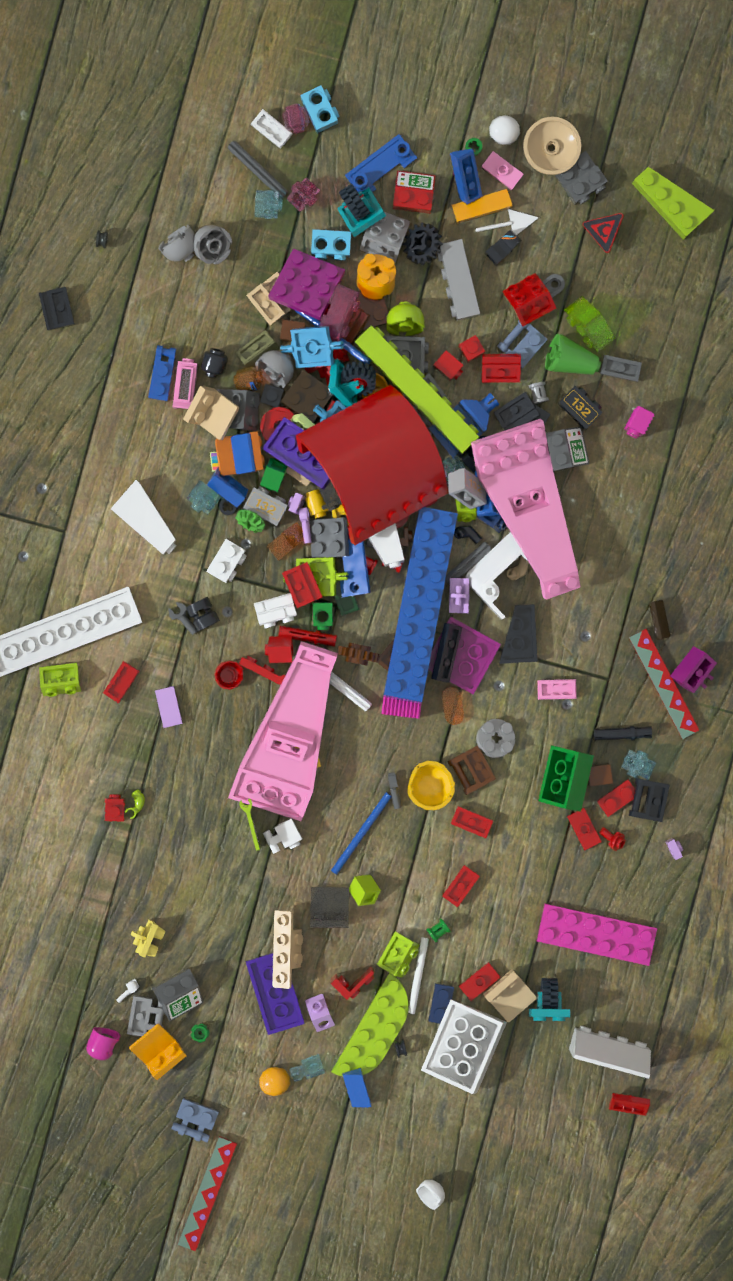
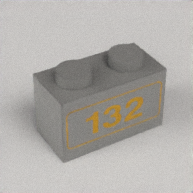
M465 468L448 474L449 495L469 509L486 504V491L475 475Z
M260 486L258 489L253 488L243 508L257 513L262 519L278 526L288 508V505L285 504L286 500L277 495L275 498L269 496V491Z

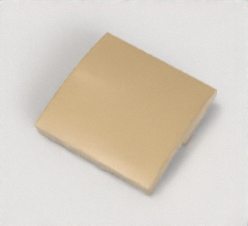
M279 272L273 274L264 283H261L246 295L270 326L292 310L268 298L280 274Z

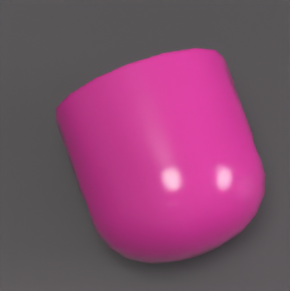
M94 1027L86 1045L87 1053L97 1060L109 1059L113 1054L115 1044L119 1042L120 1034L112 1029ZM102 1034H108V1035L112 1036L113 1038L106 1037V1036H104V1035H102Z

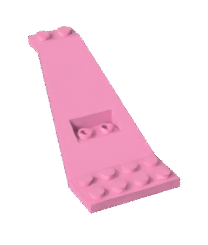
M538 419L471 442L477 477L540 579L543 598L547 600L580 588L578 570L549 456L544 421Z
M301 641L296 656L239 766L228 798L239 802L242 800V803L250 804L248 798H250L252 806L302 821L314 789L330 676L338 653Z

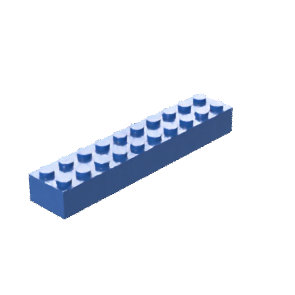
M427 507L421 508L418 512L383 697L422 703L458 513Z

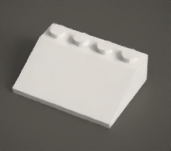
M451 999L421 1071L471 1094H476L507 1022Z
M580 1026V1029H574L569 1047L573 1058L649 1079L651 1050L649 1047H646V1043L636 1041L635 1044L630 1043L627 1038L617 1036V1039L609 1037V1033L599 1031L597 1034L591 1032V1028Z

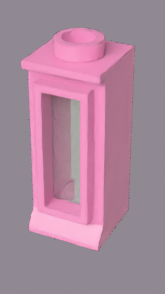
M183 358L182 361H178L173 400L174 409H188L194 399L198 364L194 363L193 359Z

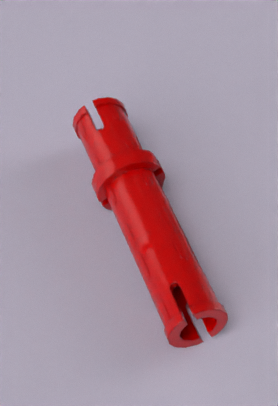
M280 625L278 635L292 636L294 640L312 642L314 645L323 644L335 647L337 635L320 633V630L314 632Z

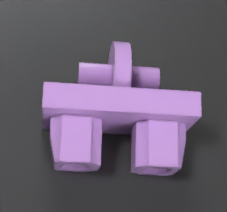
M450 578L449 613H469L470 579Z

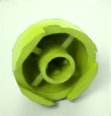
M400 302L387 315V331L393 335L399 336V332H407L405 336H413L422 333L423 328H425L422 311L410 302Z

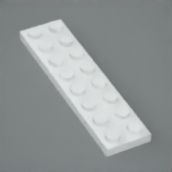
M123 588L0 635V677L143 623L130 588Z

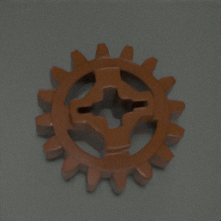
M350 642L348 647L338 646L337 655L346 656V662L367 666L368 661L378 663L379 654L370 652L371 647Z

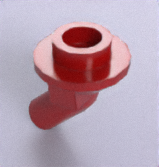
M605 827L599 831L602 836L610 841L608 845L614 851L624 847L626 840L623 833L616 832L613 835Z

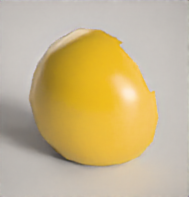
M425 761L418 764L414 768L408 784L409 798L415 805L425 810L443 808L451 801L455 792V783L451 773L445 765L437 761Z

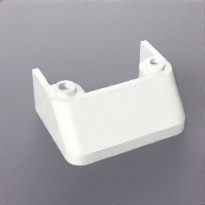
M511 532L466 574V578L470 579L469 586L501 620L505 616L492 603L499 596V588L493 580L520 555L527 560Z

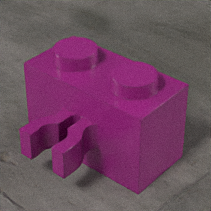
M693 646L670 677L681 687L695 693L699 686L704 689L707 687L704 684L705 678L712 681L714 677L709 673L717 663L707 653Z

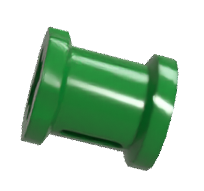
M442 918L433 927L426 929L435 943L446 933H451V930Z

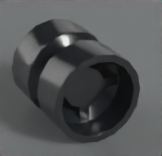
M208 597L186 607L189 616L195 619L193 623L198 632L220 621L216 612L211 610L212 604ZM204 609L206 614L199 616L198 611Z

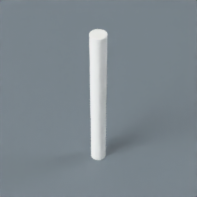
M421 937L408 1007V1013L415 1014L429 941V938Z

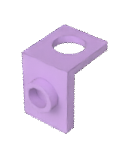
M323 994L305 1000L311 1021L317 1032L335 1026ZM322 1021H328L325 1025H319Z

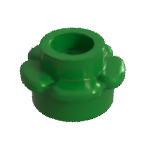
M196 1024L191 1029V1037L194 1041L201 1043L209 1037L210 1032L205 1024Z

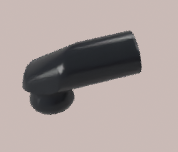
M459 526L454 531V536L457 539L470 538L475 544L482 539L472 526Z

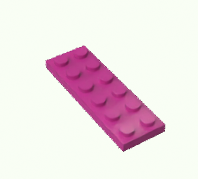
M545 903L536 941L649 966L657 928Z

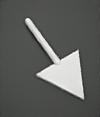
M508 209L509 222L476 228L475 231L479 232L511 225L512 231L517 235L539 217Z

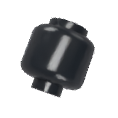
M210 348V350L205 351L201 363L202 370L206 372L205 375L217 378V375L224 374L228 357L220 349Z

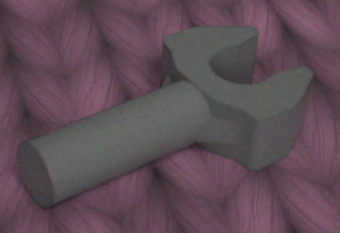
M176 602L181 611L179 614H175L169 608V617L172 620H180L192 635L195 634L197 629L186 616V606Z
M395 772L388 773L394 809L401 808L396 775Z

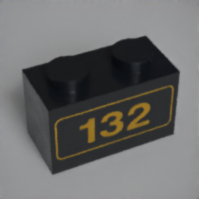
M574 386L558 405L586 430L603 413L600 410L602 407L595 400L591 402L586 397L588 393L582 387L577 388Z

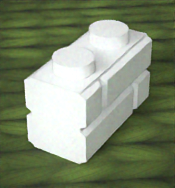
M291 593L254 603L259 625H264L265 628L275 626V621L283 620V623L293 621L294 616H297Z

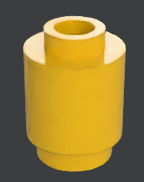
M320 489L306 493L307 498L305 500L310 516H315V519L326 516V512L329 510L324 494L321 493Z

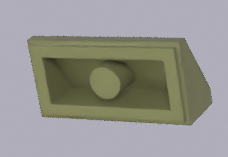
M265 330L235 353L248 371H251L256 367V361L265 352L278 351L279 347Z

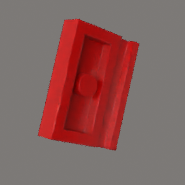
M482 354V383L520 382L521 354Z
M308 562L282 573L297 608L323 597Z

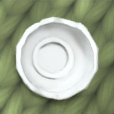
M498 116L492 120L489 126L490 136L498 144L510 145L520 135L518 122L510 116Z
M434 1180L423 1181L416 1190L422 1202L433 1210L437 1209L444 1202V1189L440 1183Z

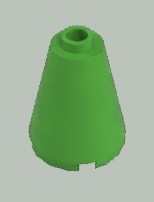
M555 335L549 346L552 347L551 352L547 353L545 368L547 370L590 375L599 371L601 361H599L597 355L564 335Z

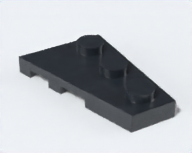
M535 604L515 605L499 664L538 662Z

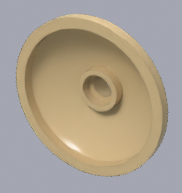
M546 117L535 122L527 131L523 144L524 154L528 163L538 172L546 175L562 174L572 168L577 162L581 152V139L576 128L567 120L559 117ZM550 145L554 146L555 150L552 152L548 150V146Z

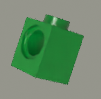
M270 458L260 485L268 490L278 492L288 466L279 460Z
M313 603V626H317V630H329V626H333L332 603ZM320 611L328 613L327 621L320 622L317 619Z

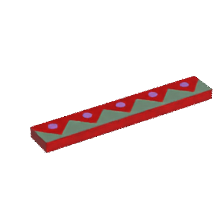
M647 629L630 636L629 639L680 737L684 739L699 731Z
M219 1136L178 1245L196 1251L236 1148V1142Z

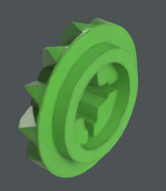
M250 510L238 511L236 520L239 525L254 533L262 532L265 523L257 513Z

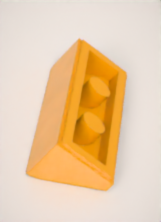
M505 189L484 195L467 205L464 202L453 204L452 208L456 222L461 223L512 208L513 205L509 193Z

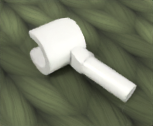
M135 979L126 984L128 990L116 999L118 1003L139 988Z

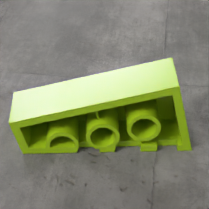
M647 167L632 182L635 188L683 240L715 211L650 167Z

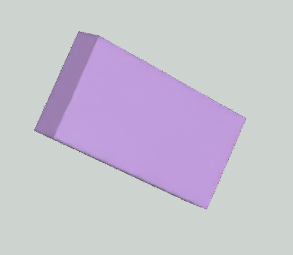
M174 686L155 690L163 728L183 724Z

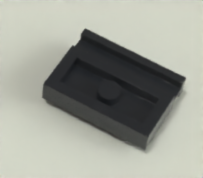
M66 287L39 292L47 331L75 325Z
M527 392L522 393L493 412L504 430L532 422L541 416Z

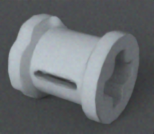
M545 382L528 385L532 391L534 404L549 401L544 388Z

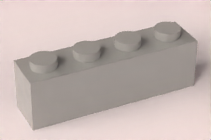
M460 239L443 243V245L439 246L441 253L437 252L439 262H443L444 268L441 269L443 280H447L448 287L445 289L448 299H452L453 306H450L452 317H456L457 321L477 317L480 315L463 241Z

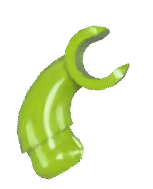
M138 789L132 793V797L135 799V806L125 811V813L129 810L134 811V816L130 819L136 817L145 803L144 794Z

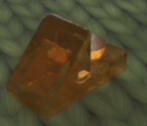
M296 522L267 545L278 561L304 541L302 528Z

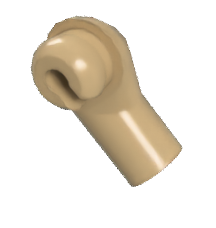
M520 556L519 565L508 569L506 572L507 577L510 580H517L525 576L529 561Z

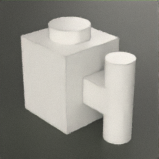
M292 818L274 827L277 835L272 836L270 830L263 833L273 854L280 851L277 843L281 841L285 848L289 846L292 849L300 845L299 841L302 840V836Z

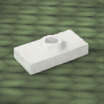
M263 109L251 123V126L280 149L293 135L291 131Z

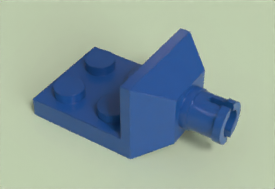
M489 393L479 402L477 400H461L453 410L455 412L457 410L460 411L465 417L464 422L468 426L472 424L479 431L477 435L481 436L487 430L490 411L498 406L499 403L495 399L488 404L494 398ZM432 425L429 430L449 455L454 458L459 451Z

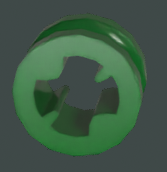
M470 138L466 142L465 150L471 149L468 145H472V142H475L479 150L475 149L474 156H478L482 151V142L477 138Z

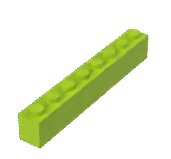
M370 326L355 341V345L371 359L382 373L445 438L463 454L471 446V442L479 438L477 435L479 431L472 424L468 426L464 422V415L458 410L455 412L450 407L452 403L445 396L441 398L436 393L439 390L431 382L428 384L423 379L425 377L418 368L414 370L410 366L412 362L404 354L401 356L396 351L398 348L392 341L387 342L383 338L385 334L378 327L374 329Z

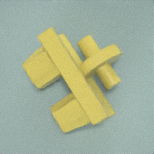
M148 919L145 927L140 926L138 932H131V935L135 937L133 944L137 945L135 952L139 953L142 957H146V955L155 957L158 947L151 944L153 938L161 940L165 930L154 921Z

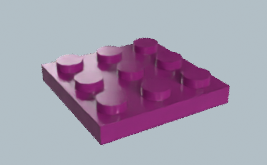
M293 249L268 298L271 301L321 321L345 275V269Z
M450 617L447 623L463 627L450 682L474 695L501 644ZM441 635L431 652L428 668L431 672H433Z

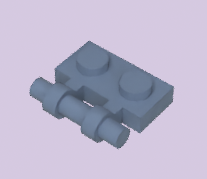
M183 1098L176 1115L177 1118L183 1119L182 1124L174 1122L172 1130L178 1131L180 1135L186 1134L191 1136L196 1141L208 1142L210 1135L203 1133L204 1128L213 1129L219 1111ZM188 1122L199 1125L198 1130L187 1127Z

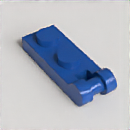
M157 345L148 398L168 402L177 348L171 347L167 349ZM162 356H168V362L161 361Z

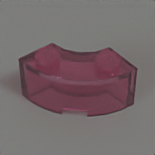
M340 284L337 285L328 303L331 305L327 315L323 314L320 326H329L330 338L334 342L340 341L342 337L345 338L350 329L348 327L353 312H356L360 305V301H358L359 292Z

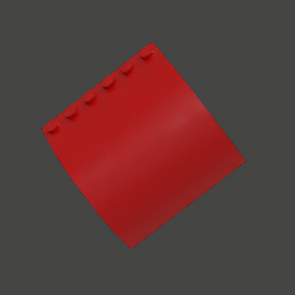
M392 385L386 386L296 435L299 451L302 454L310 451L331 480L345 510L349 523L350 541L354 545L361 543L449 493L442 460L431 434L413 406Z

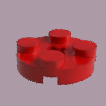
M275 407L265 413L260 422V430L264 439L268 441L276 429L274 424H278L284 417L290 420L294 414L289 409L283 407Z

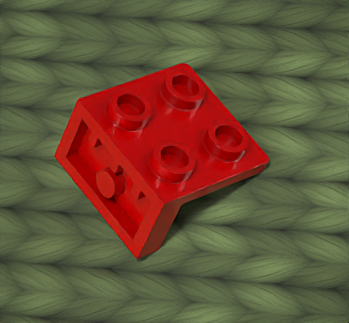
M536 273L503 290L504 296L514 308L522 326L556 309L549 290Z
M371 966L351 986L342 975L339 977L335 974L331 978V985L346 1000L350 997L354 999L360 993V987L363 984L368 985L374 979V968Z

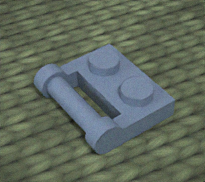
M518 320L517 326L503 342L497 345V348L504 354H521V368L523 369L547 341V338L530 323L522 326ZM525 328L528 333L515 349L511 351L508 347Z

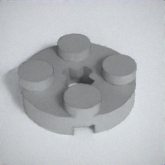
M501 719L487 721L477 732V745L489 757H503L512 751L515 744V733L512 725ZM495 734H498L500 737L498 743H495V740L491 738Z

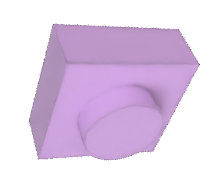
M298 493L291 496L288 503L289 511L299 515V508L303 507L306 497Z
M673 838L665 841L673 859L677 860L683 857L681 854L683 848L679 841L675 842Z

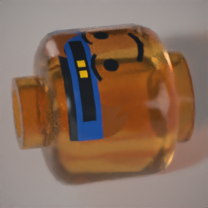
M254 366L239 369L236 375H234V384L237 390L256 391L260 389L261 382H263L262 372L257 371Z

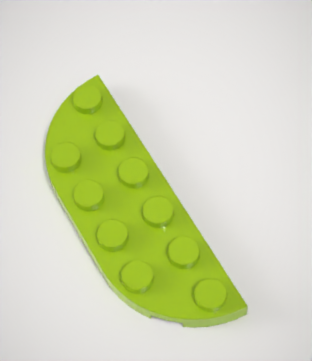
M388 973L331 1070L332 1073L343 1076L342 1073L361 1068L362 1074L365 1075L374 1070L384 1059L404 1025L408 1014L407 994L404 986L396 976Z

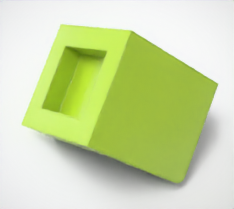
M371 875L355 876L349 887V892L358 906L375 904L381 892Z

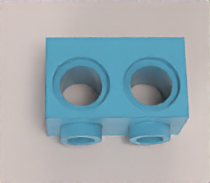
M319 86L300 95L301 101L317 133L338 124L337 118L340 116L336 107H331L329 103L331 97L327 89L323 90L322 86ZM314 96H320L322 102L314 104L311 99ZM323 113L330 115V119L326 122L319 118Z
M313 230L311 255H315V258L326 259L327 256H332L335 260H346V257L350 258L351 232ZM323 240L327 243V247L322 250L318 249L316 243ZM337 242H344L346 248L342 251L335 248Z

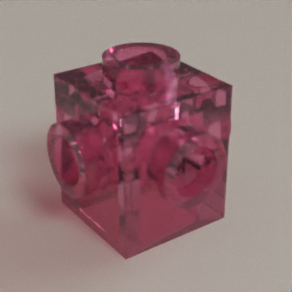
M305 178L301 182L297 181L291 187L292 192L287 200L301 212L308 205L312 207L318 200L316 196L320 189L309 179Z

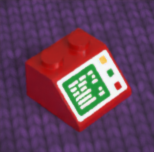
M397 171L393 209L431 214L435 175Z

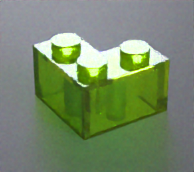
M583 296L564 309L568 316L566 318L567 322L571 327L576 326L575 328L578 333L585 337L583 342L589 349L592 347L599 352L615 339L602 314Z

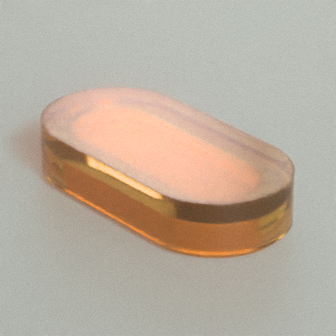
M448 687L442 692L444 715L449 724L457 725L464 718L461 693L455 687Z

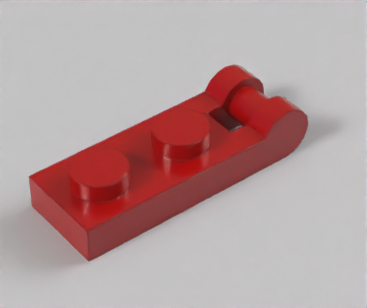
M250 656L241 658L240 665L281 685L286 676H279L273 673L275 669L266 664L263 667L256 664L258 660Z

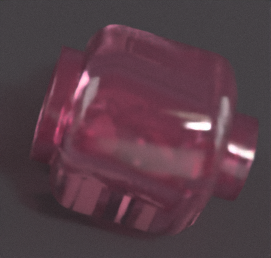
M300 104L285 107V111L282 113L285 128L288 131H293L294 134L304 132V128L309 125L306 108L300 106Z

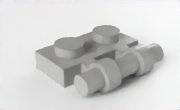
M133 996L127 1034L142 1037L147 1033V1030L152 1029L156 1024L164 1027L162 1021L163 1016L166 1014L159 1001L157 1007L152 1006L153 998ZM150 1013L156 1014L154 1024L149 1023Z

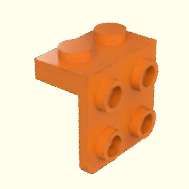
M258 431L250 432L256 468L254 472L263 470L265 464L264 456L261 455L260 447L262 446V440L258 436ZM232 436L224 437L223 440L217 438L215 440L219 471L222 476L236 474L231 444Z

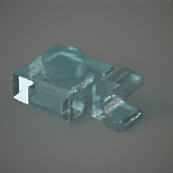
M319 1054L301 1060V1066L289 1069L294 1082L302 1080L304 1076L308 1080L325 1073Z

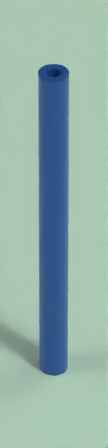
M296 311L315 327L327 326L318 319ZM329 328L330 338L333 341H343L344 349L363 364L371 362L370 358Z
M386 792L331 869L336 875L339 873L392 796Z

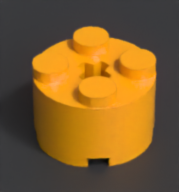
M365 255L357 269V287L361 290V293L367 298L377 300L393 292L396 278L394 261L384 255Z

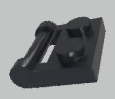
M636 778L632 809L629 810L628 816L663 822L670 785ZM648 786L644 811L639 812L643 788Z

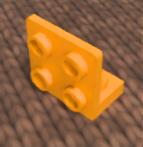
M156 1024L129 1047L146 1064L156 1080L187 1056L178 1041L160 1024Z

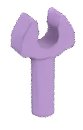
M307 507L299 508L304 544L312 543L309 524L310 513Z

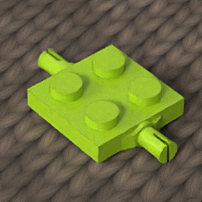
M334 557L296 559V566L308 562L322 596H336L337 580H348V577H341L348 576V572L337 573Z

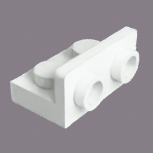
M225 539L206 572L225 583L228 580L232 582L237 573L235 568L238 564L242 565L247 557L244 554L246 550Z

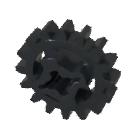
M421 222L420 226L414 225V230H408L410 235H405L407 242H404L402 245L406 246L403 252L408 254L407 259L415 264L424 265L425 262L430 264L432 257L437 259L436 252L441 253L439 246L443 245V242L439 241L442 238V235L438 233L439 229L429 223Z

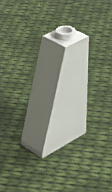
M135 480L113 505L111 510L163 555L166 552L170 554L175 549L176 545L174 543L177 540L142 485Z
M396 524L369 538L385 567L396 568L401 566V563L404 562V556Z

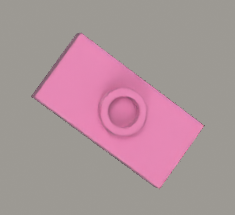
M494 151L481 166V168L510 190L515 187L523 176L522 172Z
M576 679L537 680L538 700L577 699Z

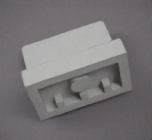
M385 212L386 216L366 229L360 250L369 254L384 255L396 263L410 221Z

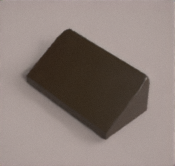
M663 600L649 602L656 639L669 638L670 631Z

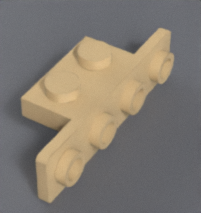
M276 910L274 912L273 987L291 988L292 969L300 968L303 960L301 954V945L303 943L302 929H293L292 911Z

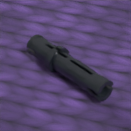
M633 725L625 728L594 729V741L620 739L635 741V739L652 738V726L634 727Z

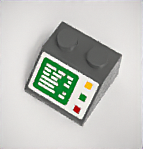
M581 427L546 433L553 472L589 464Z
M184 969L152 987L169 1022L203 1004L199 986L190 969Z

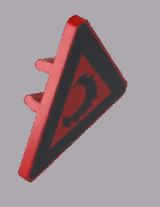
M618 213L585 221L583 226L606 253H610L624 215Z

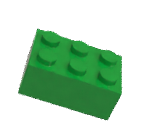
M551 745L538 801L581 812L594 755Z

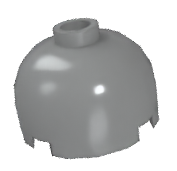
M189 225L187 227L182 226L170 234L167 243L165 244L163 241L158 249L171 261L179 262L184 259L186 262L194 256L193 242L195 233Z
M206 225L200 228L194 235V253L207 264L221 263L231 251L229 249L230 243L232 244L230 234L222 227L215 225Z
M275 350L268 351L255 363L257 370L261 369L263 371L261 376L275 387L282 385V388H284L293 377L294 368L291 357L287 353L283 354Z

